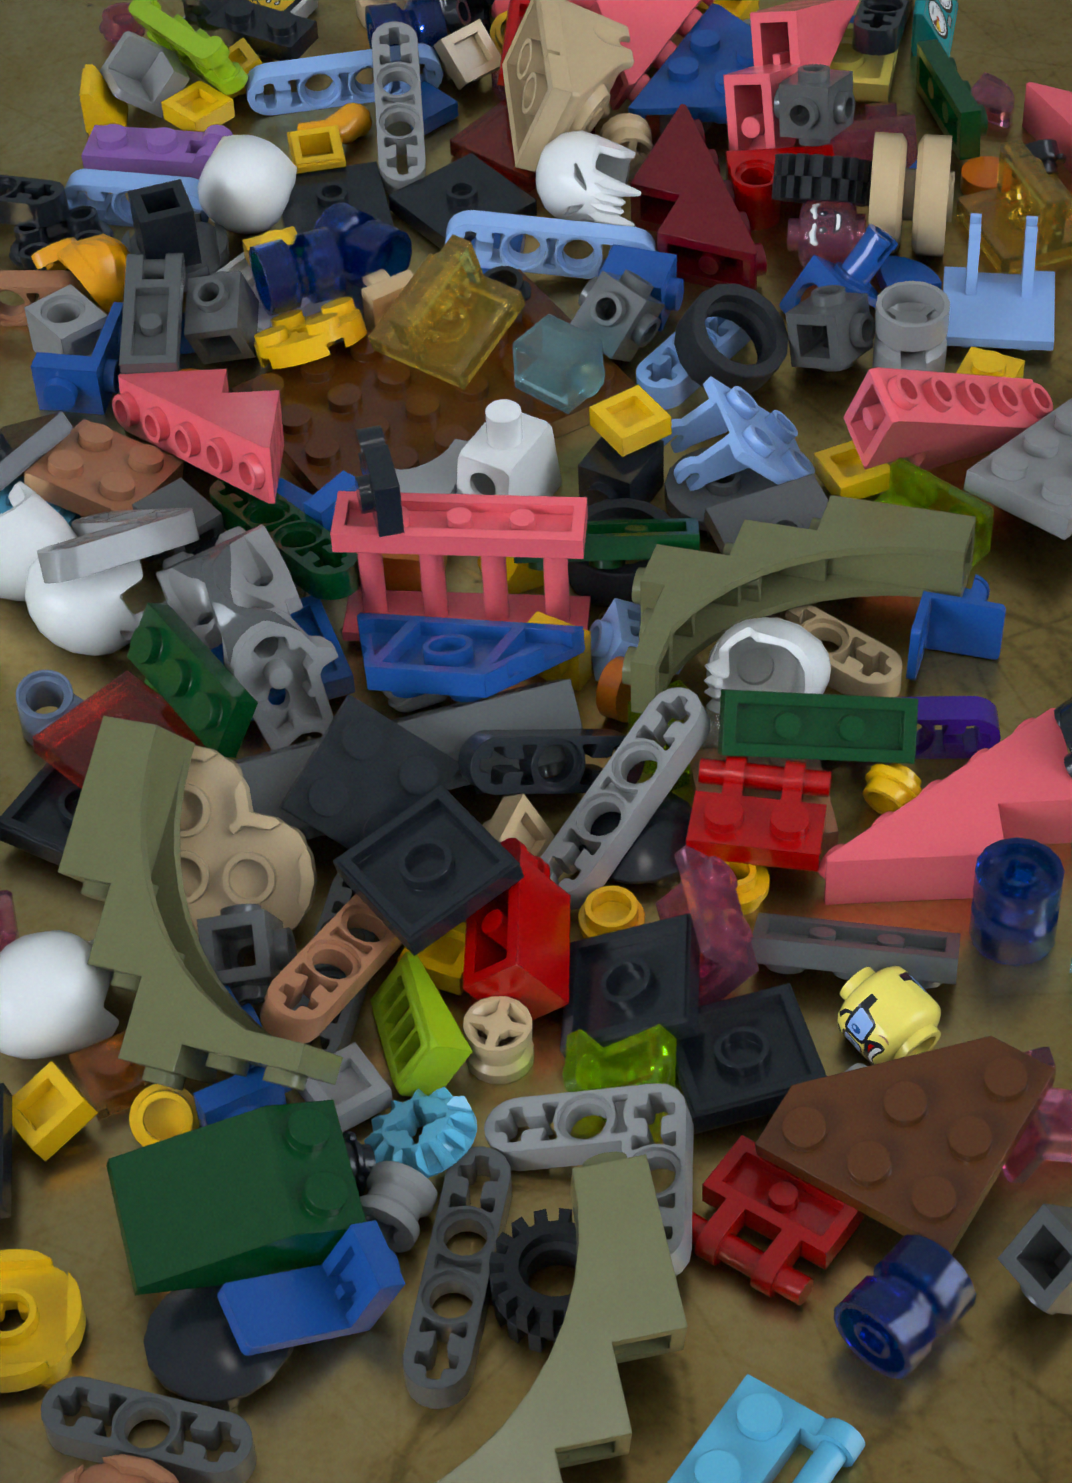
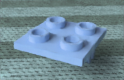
M971 213L967 266H944L943 292L946 293L950 301L949 325L946 337L947 346L1005 348L1021 351H1053L1055 272L1034 271L1038 216H1026L1021 274L978 272L982 214Z
M711 376L703 383L709 399L683 418L672 419V434L660 439L664 441L665 446L678 435L670 443L673 452L678 453L688 449L690 446L729 431L724 438L700 455L687 457L676 465L674 477L678 484H681L692 474L686 480L690 491L698 490L708 483L747 468H751L777 485L815 473L813 464L800 451L795 437L798 435L796 427L783 413L778 410H773L771 413L758 406L753 397L743 388L734 386L731 389Z

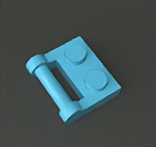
M747 1374L667 1483H772L799 1444L812 1450L813 1454L792 1483H831L841 1467H851L865 1447V1440L849 1423L839 1418L832 1417L826 1419Z

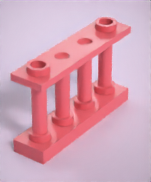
M338 491L330 532L332 552L357 553L361 590H357L348 596L342 630L343 641H360L357 615L360 612L527 623L536 611H539L572 625L583 626V629L589 630L591 596H569L568 559H584L588 519L587 497L400 492L404 533L379 537L373 513L361 514L357 492ZM382 553L419 554L422 591L386 590ZM444 555L481 556L483 593L447 592ZM506 557L543 558L545 595L508 594Z

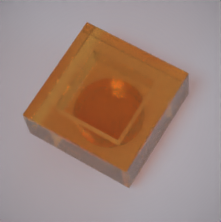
M126 1031L68 1055L72 1073L86 1099L98 1112L96 1115L98 1121L131 1107L136 1096L143 1089L153 1084L142 1080L144 1066L118 1059Z

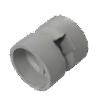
M921 281L897 282L883 289L877 296L873 368L944 372L947 350L946 337L950 313V301L946 293L937 286Z

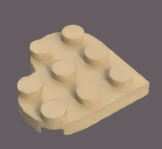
M195 745L183 794L180 820V861L184 892L191 921L197 936V919L220 916L222 908L239 904H259L261 909H265L283 921V928L290 927L291 930H295L302 924L305 915L313 904L318 882L314 854L307 845L305 835L298 828L290 826L279 817L253 812L250 788L243 777L240 766L214 749Z

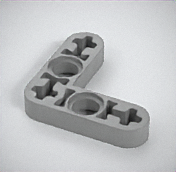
M192 508L117 510L98 513L72 521V528L77 538L42 548L37 551L44 583H59L86 577L199 540V535Z
M653 1083L519 1097L502 1102L487 1116L484 1126L485 1138L490 1148L499 1151L506 1157L511 1170L527 1171L583 1165L587 1159L601 1153L623 1152L627 1155V1158L646 1154L650 1171L668 1169L675 1172V1179L670 1187L663 1192L656 1193L675 1276L685 1269L690 1261L692 1252L694 1126L685 1098L677 1088L668 1084ZM668 1112V1115L664 1116L661 1121V1137L664 1144H655L648 1125L654 1123L657 1113ZM595 1115L607 1119L603 1130L592 1138L577 1139L570 1135L576 1122L584 1117ZM551 1123H554V1129L557 1134V1138L554 1140H550L548 1137L553 1135ZM529 1126L530 1129L522 1132L521 1141H509L516 1137L518 1128Z

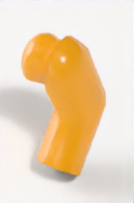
M348 103L325 120L298 123L297 131L338 125L342 144H349L370 131L372 118L370 111L364 105Z

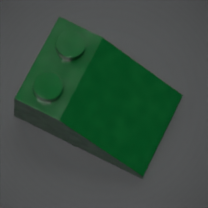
M333 1099L263 1106L109 1158L106 1165L134 1296L218 1286L228 1282L322 1265L350 1225L366 1222Z

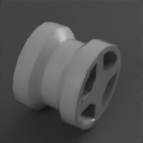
M395 1161L376 1163L366 1180L368 1193L367 1195L360 1196L366 1222L377 1221L388 1247L393 1252L409 1251L420 1234L418 1220L428 1216L437 1201V1190L427 1177L411 1166Z

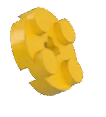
M343 297L330 301L321 306L322 312L305 317L301 309L291 310L273 317L270 320L271 328L254 335V347L261 367L265 368L270 363L272 369H281L321 359L331 355L328 347L332 346L336 340L342 337L346 348L360 341L367 334V330L360 310L355 307L353 298Z
M28 1249L0 1250V1322L5 1318V1311L11 1309H18L21 1319L26 1320L14 1330L0 1331V1393L18 1392L39 1384L57 1383L71 1370V1357L80 1347L85 1332L86 1313L78 1284L69 1272L67 1276L63 1270L54 1267L52 1258L38 1251Z

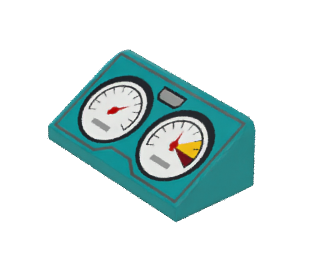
M958 0L915 1L911 39V53H913V56L917 57V42L937 39L947 56L950 57L959 6Z

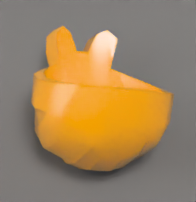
M105 234L78 241L74 237L66 238L42 248L31 256L37 270L46 267V270L69 269L108 314L113 302L124 301L127 254L131 253L118 239Z

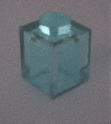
M547 314L512 343L515 388L567 414L572 412L584 400L594 396L604 384L603 340L551 314Z

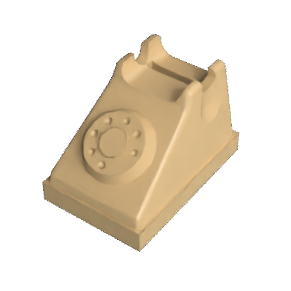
M567 0L530 1L502 63L516 168L535 172L540 155L548 143L565 132L583 130L590 133L600 119L608 117L610 113L608 103L611 96L609 92L618 75L622 71L631 68L634 64L632 50L620 44V42H630L629 29L626 25Z

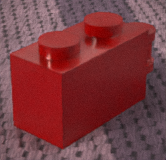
M507 838L500 844L520 863L524 878L466 919L463 990L478 1001L491 996H507L516 999L528 1008L532 1020H535L569 1004L571 895L550 879V867L547 862L538 856L532 855L517 838Z

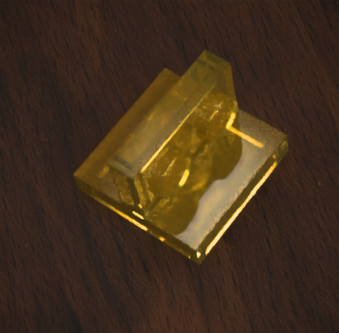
M1021 139L1001 143L997 188L957 197V217L969 231L970 214H982L980 248L999 273L1014 274L1022 272L1026 216H1038L1035 268L1072 259V194L1055 173L1047 174L1042 161L1033 156Z
M452 234L440 252L434 255L430 253L368 336L373 350L464 390L526 304L521 291L484 276L472 243Z

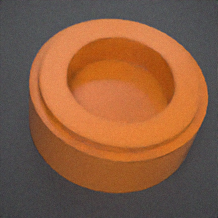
M980 156L972 158L964 163L961 169V192L967 198L979 203L1002 201L1009 197L1013 191L1014 168L1009 162L998 157Z
M617 656L605 666L600 675L596 689V705L602 716L621 722H628L634 717L636 712H631V685L623 684L622 682L624 657Z

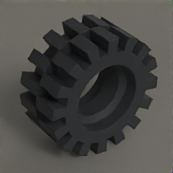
M776 154L772 199L794 203H819L829 206H869L872 161L834 155L824 156L822 154Z
M559 1208V1218L555 1221H548L546 1209L534 1211V1225L530 1227L523 1217H520L511 1223L512 1237L502 1231L496 1240V1252H491L490 1254L491 1299L497 1322L500 1327L507 1324L508 1336L516 1343H519L528 1334L529 1350L542 1353L545 1340L554 1341L555 1343L564 1322L571 1294L564 1296L543 1295L532 1290L528 1281L532 1274L545 1267L560 1265L576 1269L575 1223L572 1222V1209Z

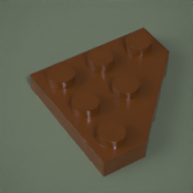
M987 1036L794 1084L756 1141V1154L949 1260L1053 1085L1056 1069L993 1036Z

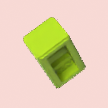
M406 952L370 999L390 1076L397 1091L402 1096L413 1097L415 1091L420 1089L429 1096L437 1089L446 1087L473 1051L418 955L414 956L411 952ZM410 1005V1008L407 1010V1012H406V1013L404 1014V1016H403L402 1014L405 1012V1010H406V1009L408 1008V1006Z

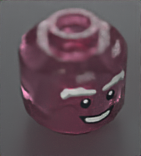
M807 200L800 209L799 218H789L787 234L788 251H798L799 261L803 268L806 267L813 255H817L835 264L836 262L843 263L866 232V214H858L854 203Z

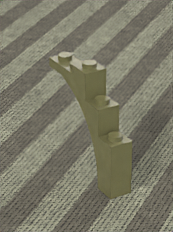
M830 495L822 518L813 517L809 529L744 519L735 543L726 542L722 554L657 544L647 567H638L632 586V602L641 605L639 643L637 647H628L622 667L623 684L631 685V712L643 713L649 703L659 693L668 689L672 677L691 658L717 641L726 630L744 620L762 618L791 608L817 602L852 597H922L923 591L962 597L972 568L976 517Z
M103 716L58 873L84 882L80 894L105 902L87 964L114 973L111 986L137 993L118 1059L144 1066L143 1081L183 1091L186 1078L213 1085L218 1070L247 1077L250 1065L265 1068L263 1081L299 1091L305 1090L307 1079L335 1085L343 1057L304 1043L270 1035L237 1004L218 979L203 952L191 921L184 892L180 861V820L183 794L195 743L158 725Z

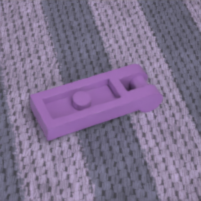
M119 124L94 125L81 155L83 168L199 179L206 162L223 136H231L233 133L227 127L218 124L207 127L205 132L173 130L168 127L152 129L124 127Z

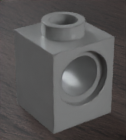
M72 284L24 307L32 347L35 352L92 356L107 319V315Z

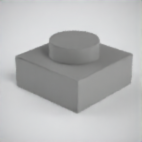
M355 1042L333 1053L343 1057L335 1085L307 1079L305 1090H297L305 1102L333 1099L342 1133L391 1107V1088Z

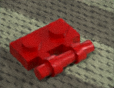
M727 756L726 760L701 758L698 783L723 786L722 793L695 790L686 837V857L818 872L826 825L827 805L803 802V795L829 798L832 772L806 769V762L786 760L785 766L748 763V756ZM745 789L781 792L782 794L780 800L744 796Z
M741 1135L702 1184V1201L714 1207L717 1211L710 1220L692 1211V1245L695 1246V1255L714 1266L724 1262L751 1278V1287L772 1298L778 1293L790 1301L802 1305L812 1290L814 1279L792 1268V1266L801 1256L826 1270L863 1221L864 1213L758 1156L755 1148L756 1142ZM744 1225L773 1240L765 1252L736 1236Z

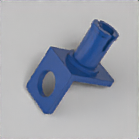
M869 224L866 232L843 263L836 262L835 264L817 255H813L779 304L780 309L786 313L800 304L803 293L812 285H817V287L840 285L845 287V292L868 293L869 305L876 308L879 293L871 285L870 281L891 252L898 247V243L881 228Z
M975 574L972 588L968 589L965 587L962 597L923 591L911 629L906 679L916 680L925 648L992 660L999 658L1006 607L1000 603L987 601L990 595V588L985 579Z

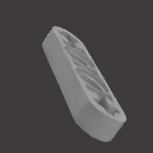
M396 21L387 22L377 27L373 32L371 40L379 172L384 190L389 194L426 176L418 38L411 26ZM390 45H400L401 62H391ZM393 81H403L411 87L408 92L401 95H392L383 88ZM400 121L410 124L414 129L407 135L394 136L386 128L390 124ZM397 155H407L408 174H398Z
M681 687L667 689L659 693L649 703L540 857L550 867V879L571 895L570 910L581 908L591 892L605 885L706 740L710 732L711 720L697 694L690 689ZM686 715L689 716L685 723L675 721L670 727L667 724L672 718L682 720ZM667 743L669 749L665 751L663 748ZM646 760L657 762V769L649 780L637 784L627 782V775L635 764ZM606 812H618L621 814V820L612 832L602 836L591 835V826L600 815ZM580 845H584L587 848V850L584 848L582 852H580L578 848ZM577 870L580 872L575 880L570 878H564L561 882L558 880L563 872L567 874H574Z

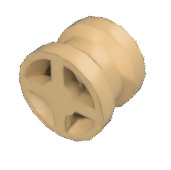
M623 113L611 117L603 124L600 131V137L620 145L628 142L626 148L636 152L635 158H632L630 161L628 181L633 180L654 147L652 144L651 128L648 122L639 115Z
M491 996L476 1002L465 1014L463 1034L473 1051L466 1059V1063L470 1072L479 1080L489 1084H508L526 1075L533 1065L532 1017L528 1008L520 1001L507 996ZM500 1041H508V1044L499 1046Z

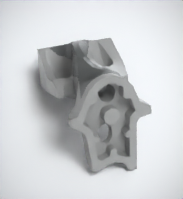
M261 524L248 531L237 526L220 534L215 546L196 555L182 551L163 561V570L157 572L156 576L167 603L210 651L223 643L224 666L258 702L253 719L271 750L290 746L301 734L315 731L324 734L334 717L320 673L324 666L338 658V654L331 641L321 636L308 635L291 618V614L301 610L303 606L290 572L265 526ZM272 687L275 689L285 688V700L280 705H272L268 700Z

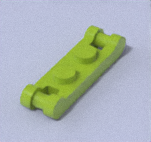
M133 0L128 7L129 12L139 25L148 30L147 37L150 41L174 51L184 68L225 95L234 94L246 85L248 81L247 74L239 63L231 62L229 59L230 50L219 36L210 37L201 28L195 32L181 15L176 14L172 18L163 12L157 0Z

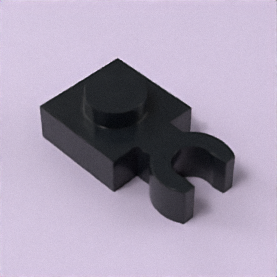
M381 425L356 429L361 452L358 453L363 474L355 477L361 514L373 513L379 537L404 533L400 485L388 444L386 445Z

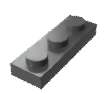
M758 912L751 937L750 963L765 964L771 971L783 974H796L803 972L805 969L833 971L834 975L844 980H849L853 975L866 967H871L876 973L887 967L899 966L906 970L924 989L936 988L942 983L956 985L961 933Z

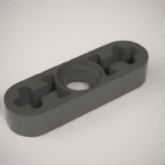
M83 1376L70 1377L59 1381L48 1390L42 1400L41 1417L48 1440L57 1451L68 1456L101 1464L104 1463L102 1457L119 1454L147 1458L173 1473L179 1483H245L252 1475L256 1466L257 1456L250 1426L241 1416L229 1411ZM81 1406L90 1408L92 1418L87 1416L79 1417L74 1426H66L63 1415L76 1416ZM144 1420H160L170 1427L167 1437L160 1444L151 1448H139L133 1446L127 1440L132 1428ZM104 1425L112 1426L110 1437H107ZM185 1431H191L193 1442L185 1441ZM222 1441L232 1442L234 1453L223 1452L218 1462L208 1460L206 1450L216 1451L221 1446Z

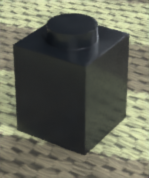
M181 179L127 191L136 243L140 254H145L146 259H165L166 253H184L185 267L202 263L194 210Z
M601 436L578 464L579 497H587V506L607 499L630 498L650 503L664 486V441L658 440L622 457Z

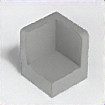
M130 31L123 33L100 69L103 78L116 98L163 119L161 102L183 90L190 80L188 73L174 51Z

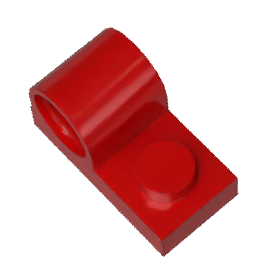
M832 144L726 151V179H729L732 183L735 205L738 211L746 212L751 230L760 231L775 226L781 217V204L794 203L772 199L775 155L804 153L833 156Z

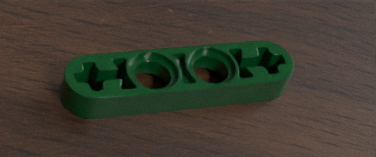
M221 479L212 484L209 492L211 504L222 513L224 529L228 531L240 526L245 531H248L261 524L265 526L278 548L293 582L309 595L317 599L337 600L348 597L359 589L361 583L357 553L332 552L330 531L277 493L275 504H268Z

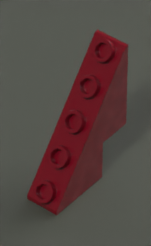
M681 104L630 183L631 187L641 191L640 196L630 197L631 222L635 224L634 227L657 232V252L677 255V278L684 279V282L709 288L717 284L736 283L757 291V277L764 276L767 273L764 248L761 243L754 244L751 238L748 216L745 211H738L735 205V194L731 181L729 179L723 180L720 175L717 153L715 149L707 148L704 129L700 119L693 120L687 106Z

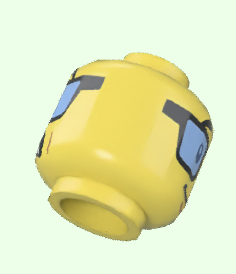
M899 966L887 967L876 973L871 967L863 968L853 975L840 991V996L845 1001L838 1013V1028L872 1065L931 1051L941 1037V1032L937 1028L941 1015L938 1003L906 970Z

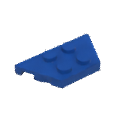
M712 3L675 51L630 104L628 113L639 115L644 119L647 115L675 114L681 104H685L693 120L700 119L701 123L715 122L717 124H726L727 114L723 75L754 66L751 26L722 6Z
M362 612L357 615L367 689L391 691L394 696L399 698H414L423 694L449 695L452 700L457 702L478 701L582 654L585 650L583 626Z

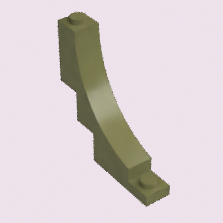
M606 1152L587 1159L582 1167L572 1168L570 1195L576 1228L575 1279L564 1322L549 1358L527 1395L503 1426L471 1457L435 1483H562L559 1468L629 1454L632 1429L617 1363L682 1351L688 1328L646 1154L627 1158V1155L623 1152Z

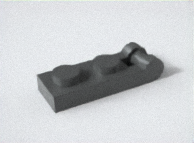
M166 253L165 259H146L145 254H127L119 359L121 374L179 371L183 289L186 281L184 253Z

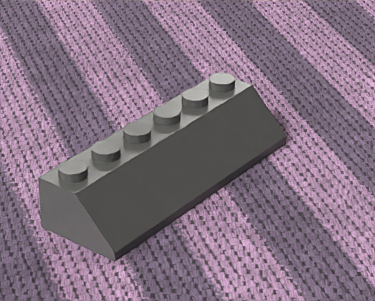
M571 679L545 680L502 691L478 701L459 702L392 719L398 725L458 761L460 750L465 741L471 735L482 730L583 729ZM321 738L233 760L240 766L243 777L249 785L253 812L279 817L290 826L298 828L305 835L306 840L324 835L279 807ZM559 744L549 746L540 755L538 770L542 778L557 775L564 768L566 752L563 746ZM494 749L491 758L481 759L480 768L489 773L490 776L492 767L496 765H513L520 769L519 759L506 758L494 751ZM459 769L447 790L471 784L464 779ZM474 786L475 794L485 793Z

